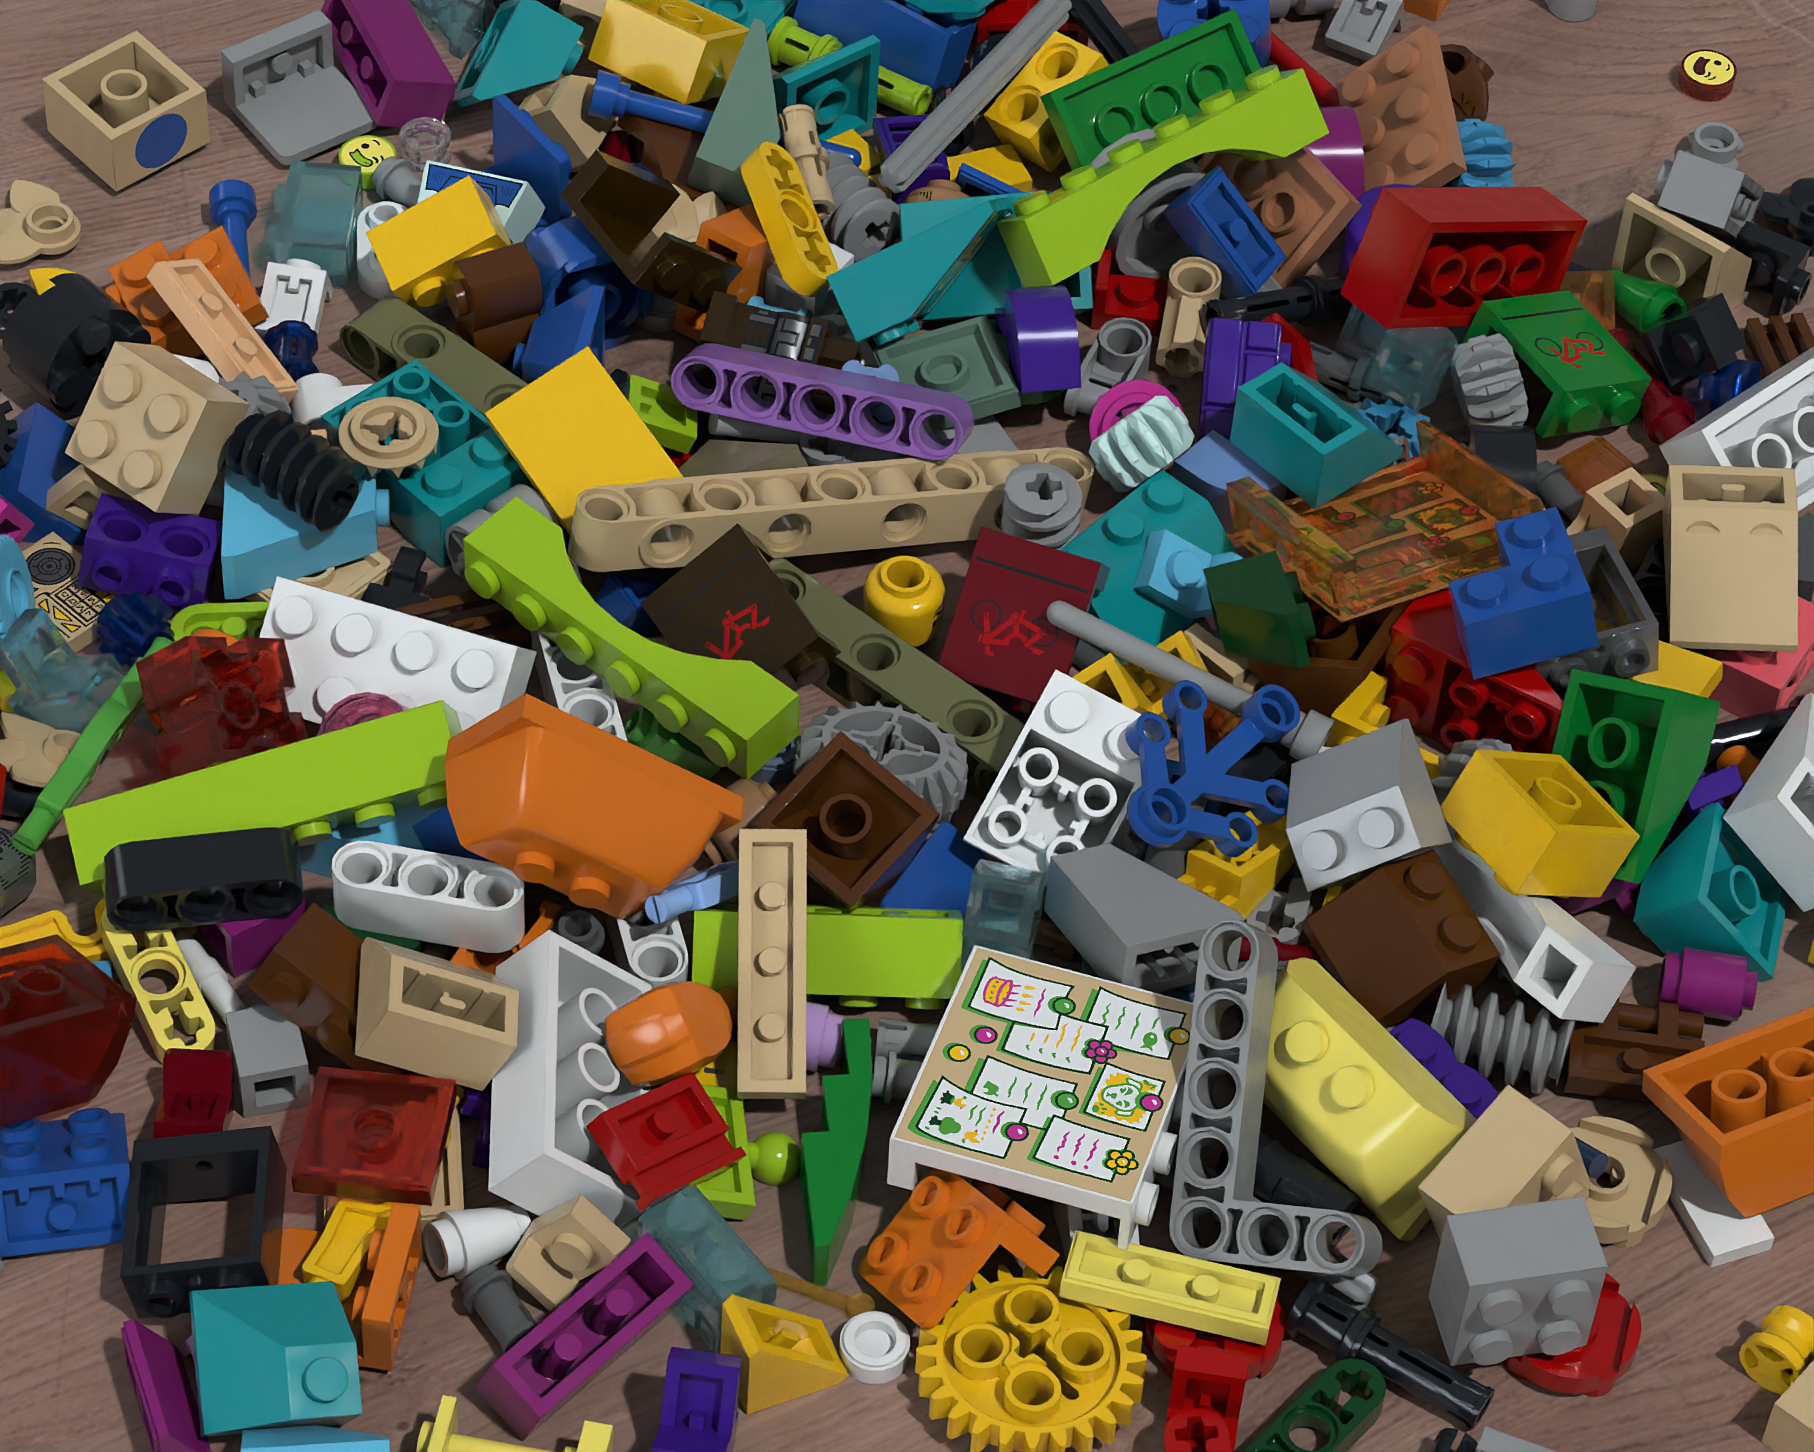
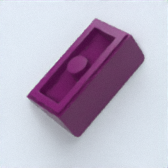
M134 1319L123 1322L124 1327L121 1328L125 1364L152 1452H212L207 1436L201 1437L199 1410L178 1348Z

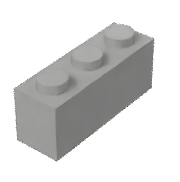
M1678 150L1674 162L1665 160L1654 187V193L1661 195L1658 206L1685 222L1735 240L1746 221L1752 223L1765 190L1746 173Z

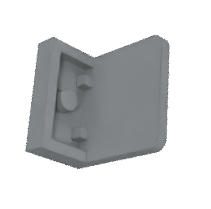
M320 9L221 50L225 104L281 164H294L377 127L356 88L334 66L332 22Z

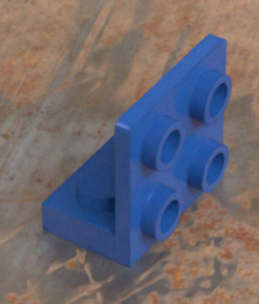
M505 94L493 98L494 166L481 172L527 181L545 206L543 215L535 229L538 227H549L562 219L571 217V208L560 196L561 192L569 184V174L572 172V164L567 151L560 143L553 142L536 126L529 112L524 109L520 110Z
M87 1108L70 1114L68 1119L40 1122L35 1117L21 1116L10 1118L0 1123V1257L124 1242L130 1183L124 1113L110 1114L106 1109Z

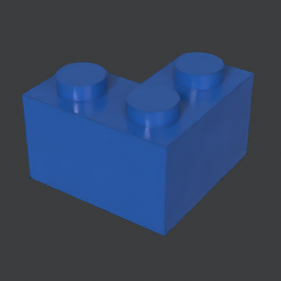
M1557 507L1494 523L1501 568L1448 582L1457 636L1474 680L1599 646L1591 590Z

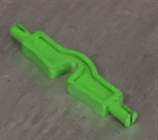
M165 637L155 638L144 657L137 659L111 697L106 700L89 722L67 758L38 796L31 813L19 830L12 836V845L21 853L34 855L49 832L53 833L64 817L63 809L70 808L93 778L106 750L112 751L142 709L147 698L156 687L159 678L178 654L177 646L170 639Z

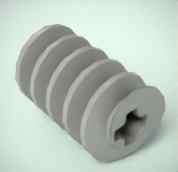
M831 152L828 153L830 168L827 171V178L835 203L834 213L829 212L830 217L821 220V225L827 240L853 254L854 262H858L888 248L897 239L900 232L899 205L889 199V196L878 188L877 184L865 175V172L854 165L849 157L843 153Z
M1035 462L1023 464L1009 473L1005 482L1001 533L1060 550L1078 536L1083 493L1078 481L1068 471L1053 464Z
M1445 982L1431 1027L1448 1042L1454 1052L1456 1062L1467 1065L1474 1055L1477 1056L1478 1071L1486 1079L1491 1076L1500 1063L1504 1064L1505 1084L1511 1087L1518 1082L1525 1071L1530 1072L1531 1092L1540 1094L1551 1079L1556 1080V1086L1558 1084L1576 1020L1565 1019L1558 1030L1555 1031L1551 1029L1550 1010L1542 1007L1533 1021L1528 1023L1525 1022L1524 1002L1517 999L1505 1015L1499 1014L1497 993L1490 992L1478 1008L1473 1006L1472 986L1465 984L1457 996L1451 1000L1447 999Z

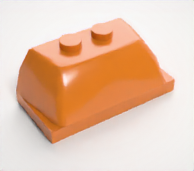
M527 693L448 740L445 758L447 807L460 844L468 851L512 870L515 876L521 880L541 883L567 895L576 905L596 908L618 919L626 920L644 909L648 897L661 895L699 859L713 836L742 821L744 797Z
M1814 1006L1643 1070L1642 1092L1675 1123L1680 1137L1702 1172L1744 1218L1756 1216L1814 1193Z

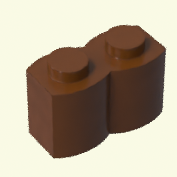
M522 242L455 261L452 268V281L447 282L445 286L454 323L449 325L447 329L501 366L514 362L518 343L527 344L533 321L540 317L539 311L542 306V286L539 269Z

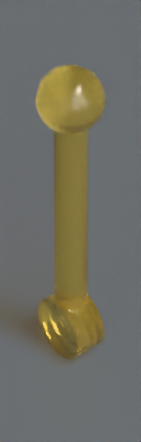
M751 1254L742 1256L737 1262V1273L744 1281L752 1282L761 1279L846 1310L849 1319L864 1312L874 1311V1300L866 1293H855L850 1297L763 1266L761 1259Z

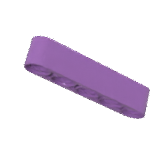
M705 343L696 347L674 367L671 375V388L675 397L683 405L695 410L929 460H944L953 456L969 438L974 428V413L970 405L962 397L953 393L721 344ZM694 364H704L714 372L717 380L715 389H707L696 381L693 375ZM753 376H762L773 384L776 390L775 401H765L754 393L752 388ZM822 389L827 391L834 399L835 413L825 414L818 411L811 401V390ZM879 401L887 404L895 415V425L883 426L878 424L870 414V403ZM932 414L946 416L954 425L955 437L943 439L936 436L929 426V416Z

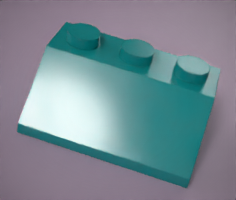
M1162 469L1060 549L1067 553L1100 562L1110 568L1103 592L1095 590L1088 613L1153 646L1158 645L1180 630L1184 632L1195 623L1199 624L1205 617L1188 619L1134 589L1150 532L1167 529L1211 555L1226 552L1238 554L1209 501ZM1085 641L1086 643L1090 644L1091 646H1093L1105 655L1110 653L1094 644Z

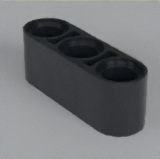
M265 827L132 841L117 845L104 856L103 867L107 917L116 928L128 932L279 917L293 912L303 902L304 890L299 843L295 835L281 828Z

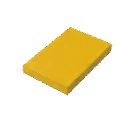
M588 346L485 412L489 425L538 493L549 504L569 535L571 534L576 500L584 490L593 487L635 484L658 479L683 477Z

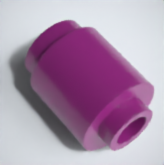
M1686 947L1682 948L1681 953L1665 951L1659 980L1658 1001L1679 1004V1011L1704 1014V1017L1737 1022L1741 1009L1750 1011L1753 1009L1758 972L1746 970V956Z

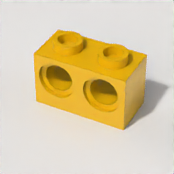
M1054 31L1007 88L996 98L995 102L983 116L1002 144L1011 143L1019 156L1052 173L1066 155L1040 96L1108 66V63L1101 53Z

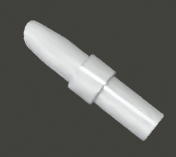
M180 929L175 936V940L202 996L208 999L226 1024L225 1013L244 1010L247 1007L229 984L228 975L217 960L210 957L189 932Z

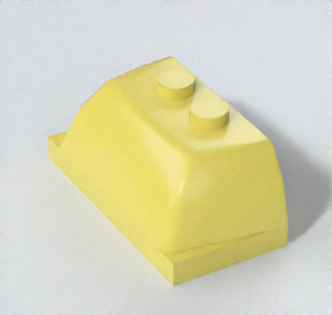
M1302 957L1287 962L1276 978L1263 1102L1349 1190L1361 1198V1202L1399 1240L1412 1241L1430 1219L1418 1189L1419 1185L1477 1119L1316 960Z

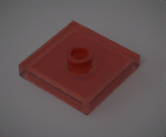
M319 1067L291 1176L293 1192L432 1206L457 1097L456 1080Z

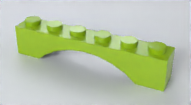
M1270 65L1259 69L1244 78L1247 87L1233 94L1232 90L1228 89L1200 101L1201 112L1187 119L1186 114H1181L1153 127L1156 136L1141 144L1139 139H1135L1111 149L1106 153L1109 162L1094 169L1092 164L1085 165L1063 175L1060 178L1063 187L1047 195L1046 190H1040L1014 202L1012 205L1015 213L998 221L996 224L1024 288L1053 286L1099 261L1112 230L1127 206L1152 180L1172 166L1203 153L1230 154L1251 161L1285 158L1330 133L1303 68L1279 72L1277 65Z
M517 496L463 538L465 577L471 588L479 596L485 599L492 598L512 612L524 628L532 632L538 631L554 642L570 661L577 665H586L604 678L612 690L625 699L632 698L653 713L657 721L665 729L673 733L679 732L698 745L714 764L720 767L727 766L742 778L750 779L799 735L798 693L752 661L714 659L683 653L650 641L620 624L594 601L577 578L566 553L562 528Z

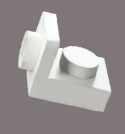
M289 259L286 261V264L268 262L260 299L269 317L254 326L257 334L264 338L316 346L325 301L330 302L333 294V287L327 271L321 270V267L313 262L302 259Z

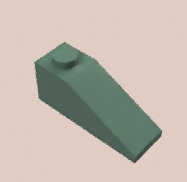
M756 18L752 21L695 156L686 185L705 193L712 191L720 199L739 207L753 203L741 174V163L761 143L773 142L778 144L780 139L766 27L764 21Z

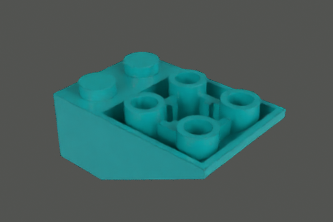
M1046 191L1047 195L1050 194V193H1052V192H1054V191ZM1034 192L899 204L901 241L988 200L1008 197L1012 206L1011 211L1006 216L1008 217L1015 213L1012 205L1014 202ZM998 227L934 309L917 318V322L969 320L986 315L988 319H995L994 308L1005 307L1004 290L1024 288ZM1091 266L1053 285H1064L1067 288L1072 300L1075 316L1093 308Z
M415 359L321 415V423L339 446V426L342 419L352 408L365 401L380 397L405 398L419 403L432 413L439 429L436 455L425 458L422 470L404 467L399 478L391 470L380 471L377 474V489H389L390 518L401 534L421 551H425L431 560L443 568L451 563L444 540L445 531L449 526L477 509L485 510L489 501L517 484L527 485L535 491L536 488L489 425L486 417ZM398 428L395 429L393 435L389 434L385 441L379 440V444L389 446L393 439H399Z

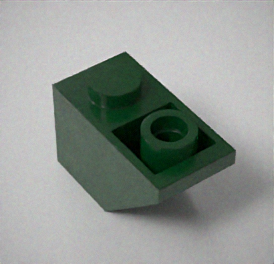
M1276 550L1203 569L1214 622L1225 653L1297 669L1311 666L1306 641L1316 639L1317 636L1310 607L1307 601L1304 602L1296 571L1284 572Z

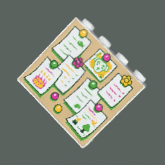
M974 945L890 1136L887 1184L913 1191L925 1165L1118 1218L1120 1219L1117 1247L1128 1250L1137 1224L1149 1226L1152 1220L1159 1194V1185L1153 1184L1156 1174L1168 1175L1174 1161L1178 1135L1172 1134L1175 1124H1180L1193 1003Z

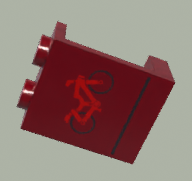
M981 527L939 664L985 696L988 695L989 689L1012 696L1009 708L1031 715L1055 669L1069 675L1080 640L1079 637L1049 622L1047 618L1048 606L1055 601H1064L1088 613L1095 590L1099 592L1104 590L1110 568L1094 560Z

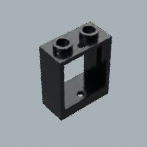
M271 1126L134 1141L120 1278L138 1318H172L179 1314L190 1313L189 1293L191 1291L278 1285L287 1167ZM255 1193L250 1254L161 1264L166 1203Z

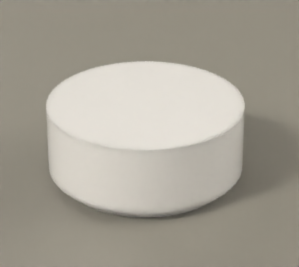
M870 1311L854 1316L844 1325L840 1334L839 1356L848 1374L855 1380L867 1384L887 1383L900 1376L908 1364L910 1336L904 1324L896 1317L884 1312Z

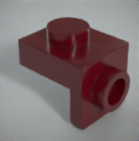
M167 1049L163 1058V1093L153 1121V1139L229 1130L234 1113L233 1054L230 1051Z

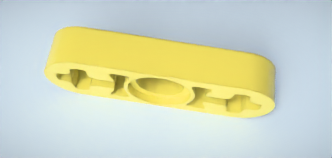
M105 907L102 915V941L159 1061L163 1064L165 1052L169 1048L214 1050V1019L171 929L144 931L143 941L146 949L137 954V943L132 932L118 929L112 925L107 917ZM163 969L171 972L176 977L178 983L167 993L152 994L141 987L139 979L150 970ZM178 1009L179 1019L185 1032L188 1035L196 1034L195 1044L185 1046L180 1038L173 1039V1019L171 1014Z

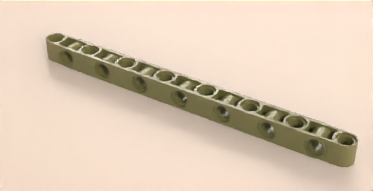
M393 295L385 296L340 329V341L345 353L354 364L376 380L380 381L416 359L484 416L485 412L528 385L450 330L433 322ZM774 558L770 561V566L816 630L832 640L841 651L839 655L829 662V667L824 675L812 684L846 708H848L851 701H856L862 706H873L877 700L883 707L896 708L901 704L904 711L913 714L918 713L929 722H939L938 729L942 733L956 735L954 738L957 747L967 753L966 764L968 765L966 789L982 800H985L1025 725L1002 710L987 696L786 559ZM653 567L646 569L666 582L683 567Z

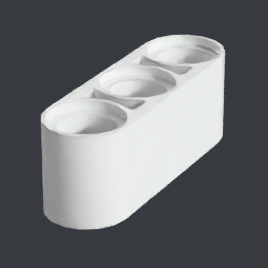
M373 841L348 843L337 850L332 858L334 911L338 919L346 926L358 930L487 953H501L511 950L520 943L524 936V882L515 876L512 870L497 863Z

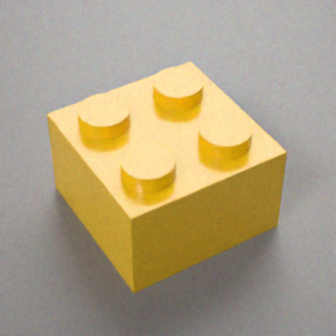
M607 0L588 60L605 67V72L621 75L620 82L631 85L639 83L654 90L653 96L686 105L698 101L708 102L710 98L722 95L750 28L689 0Z
M1476 749L1440 806L1444 819L1456 830L1454 833L1456 840L1467 850L1478 854L1495 872L1493 875L1495 881L1504 890L1516 896L1544 895L1567 899L1570 896L1600 898L1640 837L1561 755Z

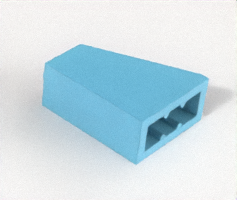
M225 465L221 545L224 598L240 599L272 588L275 585L277 576L296 580L377 552L378 527H390L389 489H377V475L372 477L364 465L366 469L365 481L349 515L331 531L320 533L315 525L304 522L297 513L287 510L279 500L270 498L260 487L253 486L243 475L234 473L228 465Z

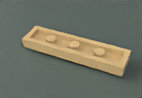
M739 829L737 1099L806 1098L807 829Z

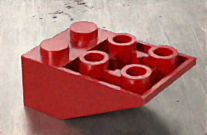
M1441 588L1415 597L1391 629V644L1388 646L1383 676L1388 678L1384 705L1390 708L1389 718L1395 722L1409 719L1413 730L1446 745L1451 750L1455 742L1482 740L1485 738L1497 739L1503 743L1511 744L1512 750L1515 752L1552 754L1564 701L1536 668L1530 664L1474 680L1457 636L1450 591Z

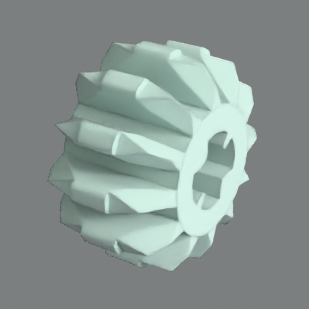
M1155 396L1094 439L1091 443L1089 454L1096 464L1094 467L1104 481H1108L1116 492H1128L1189 449L1195 435L1187 424V418L1178 406L1175 407L1167 396Z

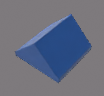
M36 402L11 419L16 420L18 431L8 436L16 439L17 444L14 450L8 452L12 458L7 464L0 467V495L35 523L21 542L36 543L51 532H54L69 545L84 546L86 530L46 510L47 490L81 464L65 453L75 428Z

